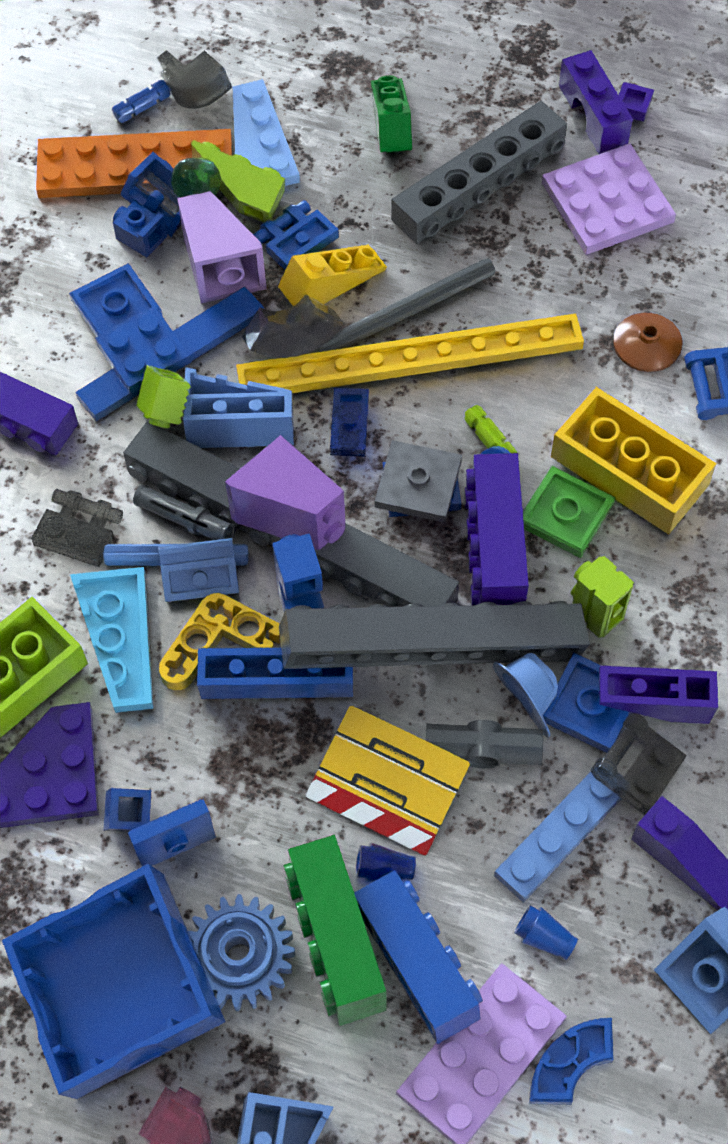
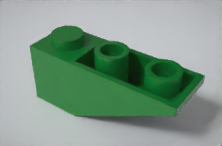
M385 75L379 77L378 80H371L380 152L412 150L411 110L402 78Z

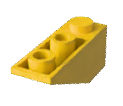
M369 244L295 255L291 257L278 288L296 310L320 306L386 270L387 266Z

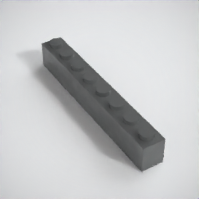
M521 601L512 605H496L493 602H483L476 606H460L458 603H446L441 606H423L419 603H412L404 607H387L383 604H373L366 608H349L347 605H334L329 608L318 609L300 605L286 609L279 624L284 669L511 663L528 653L535 654L543 662L570 661L573 653L581 656L590 645L582 604H567L565 601H553L548 604H532L528 601Z

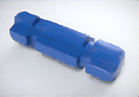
M158 80L151 84V89L146 87L126 98V103L121 101L114 105L112 112L115 119L119 123H124L132 118V114L137 116L156 105V100H159V102L165 100L171 95L168 84L164 80Z

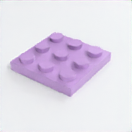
M630 143L551 171L542 176V185L585 255L672 224L675 221L676 213Z

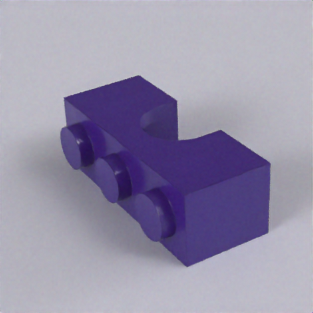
M592 50L562 59L559 87L571 108L583 105L586 114L585 132L598 154L628 144L633 118Z

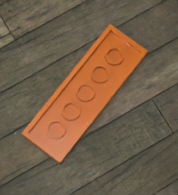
M231 129L38 139L36 178L38 198L120 194L129 174L152 152L167 161L173 169L186 180L192 182L198 190L219 189L192 158L191 143L193 140L200 143L210 142L216 145L221 152L232 156ZM146 180L140 185L146 192L157 190Z

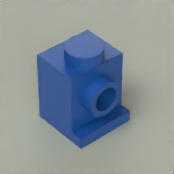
M135 201L127 208L125 206L119 207L113 216L116 239L146 258L168 236L164 215L159 212L155 214Z

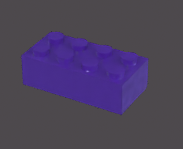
M518 453L474 454L472 469H466V487L464 488L465 509H468L466 534L467 541H470L468 565L469 574L472 573V584L470 586L471 606H476L483 602H493L496 605H512L517 602L526 601L529 584Z

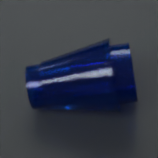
M371 842L369 846L360 845L356 860V877L365 878L366 883L374 882L396 870L401 880H413L416 857Z

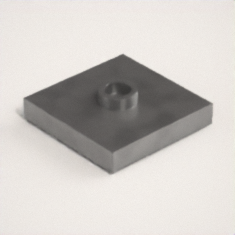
M392 440L374 501L375 508L446 523L462 462V455Z

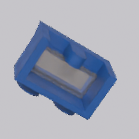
M152 152L129 174L120 195L129 203L135 201L155 214L158 212L163 214L167 234L172 237L182 225L177 198L202 192L192 182L186 180L173 169L167 161Z

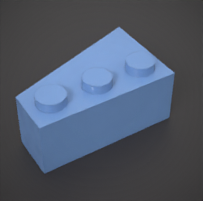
M185 367V380L191 386L187 390L189 395L186 396L187 402L184 403L186 409H184L183 413L186 441L199 448L268 446L281 435L291 445H294L292 390L249 381L247 385L228 381V376L217 374L215 378L198 375L196 369Z
M248 1092L243 1102L237 1144H315L334 1107Z

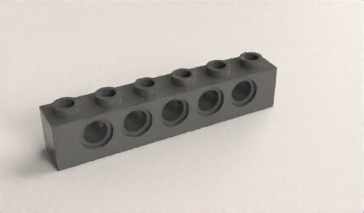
M542 100L392 198L391 220L416 244L427 237H433L439 232L440 228L452 220L460 219L467 210L476 204L485 202L498 189L509 186L516 177L527 170L534 169L540 161L549 155L558 153L565 145L567 123Z

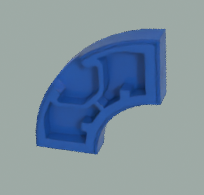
M599 1018L580 1023L565 1031L549 1046L535 1069L530 1087L529 1104L572 1105L574 1089L580 1077L589 1069L600 1064L612 1063L614 1060L612 1018Z

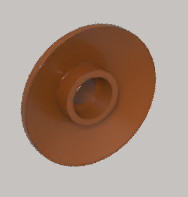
M637 313L625 318L617 326L613 338L615 352L621 361L633 369L644 372L664 370L674 364L680 356L683 345L681 333L676 325L664 316L655 313Z

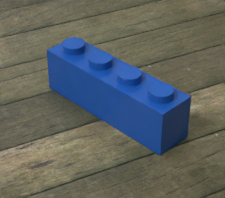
M198 648L197 687L201 699L353 697V667L284 669L281 648Z
M396 870L354 892L364 924L435 1042L439 1044L481 1020L479 1003L483 1002L478 988L471 979L465 981L458 971L461 968L460 961L450 945L443 947L437 935L440 934V930L429 912L424 915L416 904L420 902V899L412 883L409 880L402 882Z

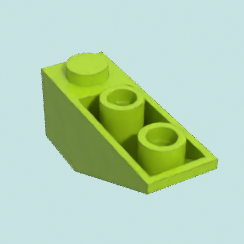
M193 140L191 143L192 158L236 210L263 223L267 220H272L285 192V178L281 177V174L272 168L264 167L262 169L252 165L247 158L241 155L234 154L231 156L221 152L216 145L210 142L200 143Z

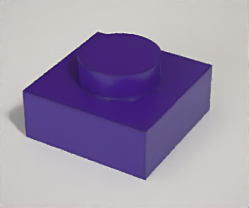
M623 82L619 97L633 119L645 121L653 99L654 89Z

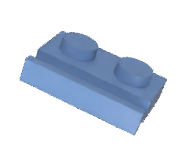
M232 538L158 548L165 602L203 598L212 593L224 595L239 593Z

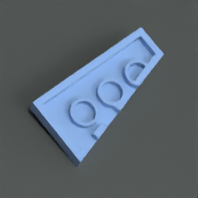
M263 79L233 86L235 154L247 158L252 165L259 168L269 167L281 174V177L285 178V186L300 183L297 166Z

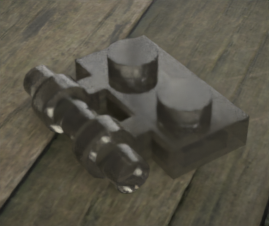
M55 489L51 500L53 503L63 507L60 513L49 509L45 510L31 537L33 545L100 567L104 559V547L107 544H111L114 539L113 531L104 528L107 521L119 524L123 518V510L114 508L110 502L101 499L95 502L83 498L80 492L74 490L65 492ZM80 511L92 515L90 522L76 519L77 512Z

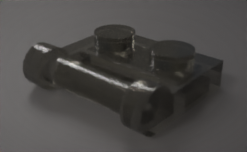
M631 713L623 722L622 732L604 758L597 759L591 768V773L599 782L645 816L657 802L687 755L651 729L643 716ZM636 740L644 747L625 775L622 776L618 773L617 766Z

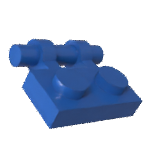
M306 200L301 201L297 205H289L283 210L281 216L273 221L267 220L260 225V230L253 234L261 242V245L269 241L266 244L267 254L284 270H286L292 256L319 252L339 238V229L318 209L306 216L311 211V207ZM289 225H292V227H290L289 229H287L285 232L282 231V230H284L285 228H287Z

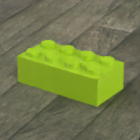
M33 596L0 622V738L88 665L82 646Z

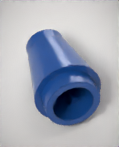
M531 905L523 914L514 934L522 938L521 943L555 956H560L565 960L571 955L578 941V938L573 936L542 907L538 910Z

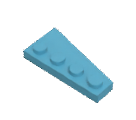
M144 567L70 574L115 713L153 709L146 573Z

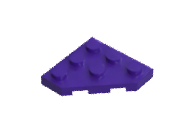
M90 702L51 707L0 763V828L99 815L93 715Z

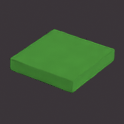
M551 466L523 510L524 530L581 558L614 505L616 497Z

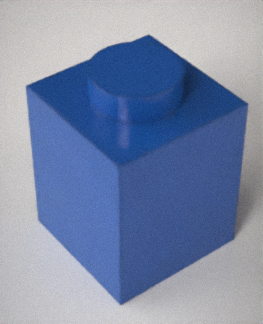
M110 788L107 790L103 831L129 832L150 822L152 790Z

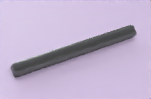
M483 259L316 341L315 348L317 352L347 348L494 275L496 272L491 259Z

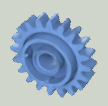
M241 894L237 895L234 906H229L227 900L221 897V909L215 911L210 905H205L208 918L203 920L200 917L194 916L192 920L198 931H188L213 993L217 994L216 1000L220 1009L225 1006L228 999H232L235 1011L240 1010L243 999H247L250 1006L255 1009L257 1008L256 996L258 994H262L265 999L271 1001L272 994L269 987L271 985L280 989L285 987L279 973L292 974V965L284 959L295 957V948L285 945L293 940V934L290 930L280 931L286 925L284 916H279L272 920L274 915V906L272 904L259 911L258 897H254L249 906H244ZM241 944L249 948L247 956L241 960H232L227 956L229 950L235 945Z

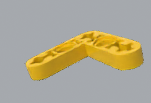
M212 593L206 596L159 664V673L163 684L172 690H183L196 678L198 671V649H192L187 645V640L190 636L194 634L205 635L208 641L202 648H216L223 637L244 648H274L272 641L281 643L279 634L280 623L224 594ZM220 606L223 607L225 616L217 614L214 618L211 617L210 609L218 610ZM228 618L232 619L231 627H229ZM246 621H252L258 624L259 630L255 635L243 636L238 631L239 626ZM267 630H269L268 633H269V639H270V640H268L267 638H265V635H266V631H267ZM183 652V654L187 656L186 660L183 663V670L185 674L181 675L177 673L174 677H171L169 669L171 667L173 669L179 668V666L183 662V657L181 653Z

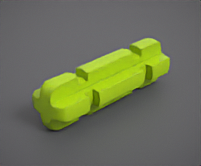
M474 405L465 412V421L472 429L476 428V435L487 448L500 446L507 449L510 453H517L510 442H505L506 437L490 418H485L487 414L481 406Z

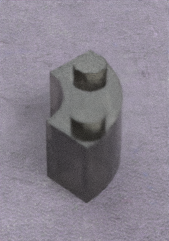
M306 294L296 305L286 310L270 311L259 307L243 333L242 338L248 348L257 354L274 358L296 357L324 345L340 330L344 322L333 309Z

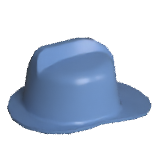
M528 653L506 666L495 662L493 668L499 679L521 702L538 729H543V735L549 738L550 731L543 718V714L557 696L558 685L552 670L533 653Z

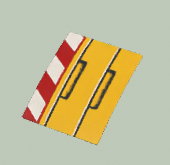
M349 706L306 793V797L422 855H427L470 763L354 706Z

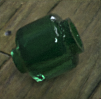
M186 158L179 161L174 167L171 174V184L173 191L179 198L209 191L216 195L221 186V175L215 163L207 158Z

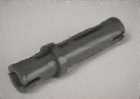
M143 484L135 491L133 497L134 505L187 527L188 532L193 535L199 536L202 534L213 540L233 539L235 535V524L210 515L209 510L201 506L197 508L192 507Z

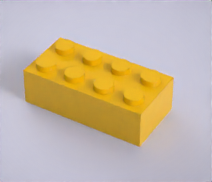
M595 387L554 434L551 458L598 489L616 497L615 500L668 535L710 485L717 464L598 387Z

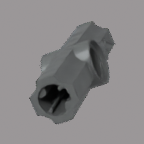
M475 720L469 722L468 725L426 723L427 742L468 761L471 767L489 769L495 768L501 763L542 765L543 729L506 728L492 720Z

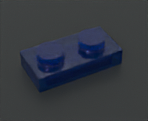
M334 388L330 455L366 457L369 389Z

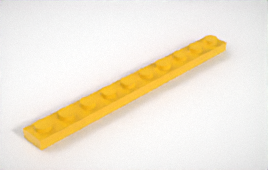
M575 313L236 364L239 384L247 385L249 381L292 390V393L581 350L583 349L584 339L577 314Z

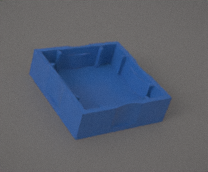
M150 864L97 890L77 906L53 913L2 940L21 994L27 1000L34 1014L38 1040L59 1095L79 1099L226 1022L166 878L162 872Z

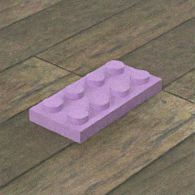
M503 963L499 965L479 990L483 1002L479 1003L481 1020L443 1042L436 1043L396 1091L398 1097L453 1144L469 1143L567 1018L562 1011Z

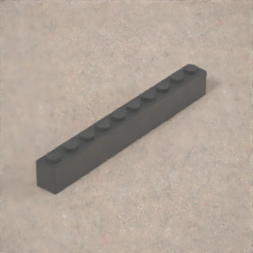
M146 421L123 452L129 474L138 481L145 482L147 480L156 485L167 496L173 498L177 496L187 501L192 507L197 508L201 506L208 509L211 515L228 523L235 524L236 528L249 534L250 538L260 545L266 546L268 544L272 546V543L282 539L238 524L231 519L225 481L240 468L159 426L150 424L149 421ZM345 523L343 534L334 543L328 542L320 550L315 549L323 578L328 579L331 577L342 583L349 592L355 595L363 594L375 600L376 604H383L387 607H404L412 603H419L423 606H441L446 603H455L458 599L459 581Z

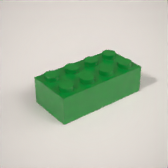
M335 834L288 849L290 863L283 865L286 874L285 879L291 899H300V902L295 903L303 937H312V941L307 942L315 976L324 975L325 980L320 982L328 1017L336 1014L339 1026L387 1011V991Z

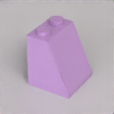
M211 191L177 198L184 242L201 304L225 299L244 286L251 293L266 290L261 242Z

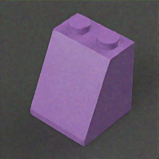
M281 435L225 481L231 519L238 524L280 538L293 534L301 536L310 533L314 549L320 550L328 542L334 543L345 530L344 490Z

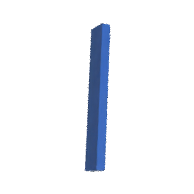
M244 286L173 332L190 355L192 362L265 316V308ZM111 369L75 393L80 403L97 422L137 397L140 390L130 395L115 371Z

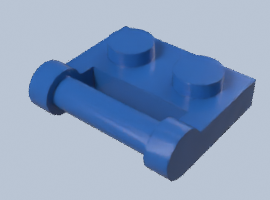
M728 347L695 350L687 353L684 360L686 368L691 370L698 400L696 406L698 418L700 420H710L718 415H727ZM713 365L721 399L712 400L705 366Z

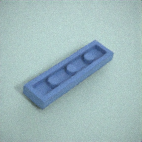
M599 762L495 870L494 877L524 903L628 793L629 787Z

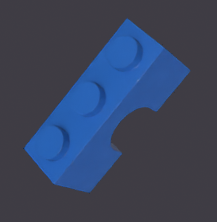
M310 533L301 536L296 534L288 535L280 541L272 543L278 594L283 611L285 612L286 609L300 605L310 606L312 609L324 608L320 591H323L322 572Z

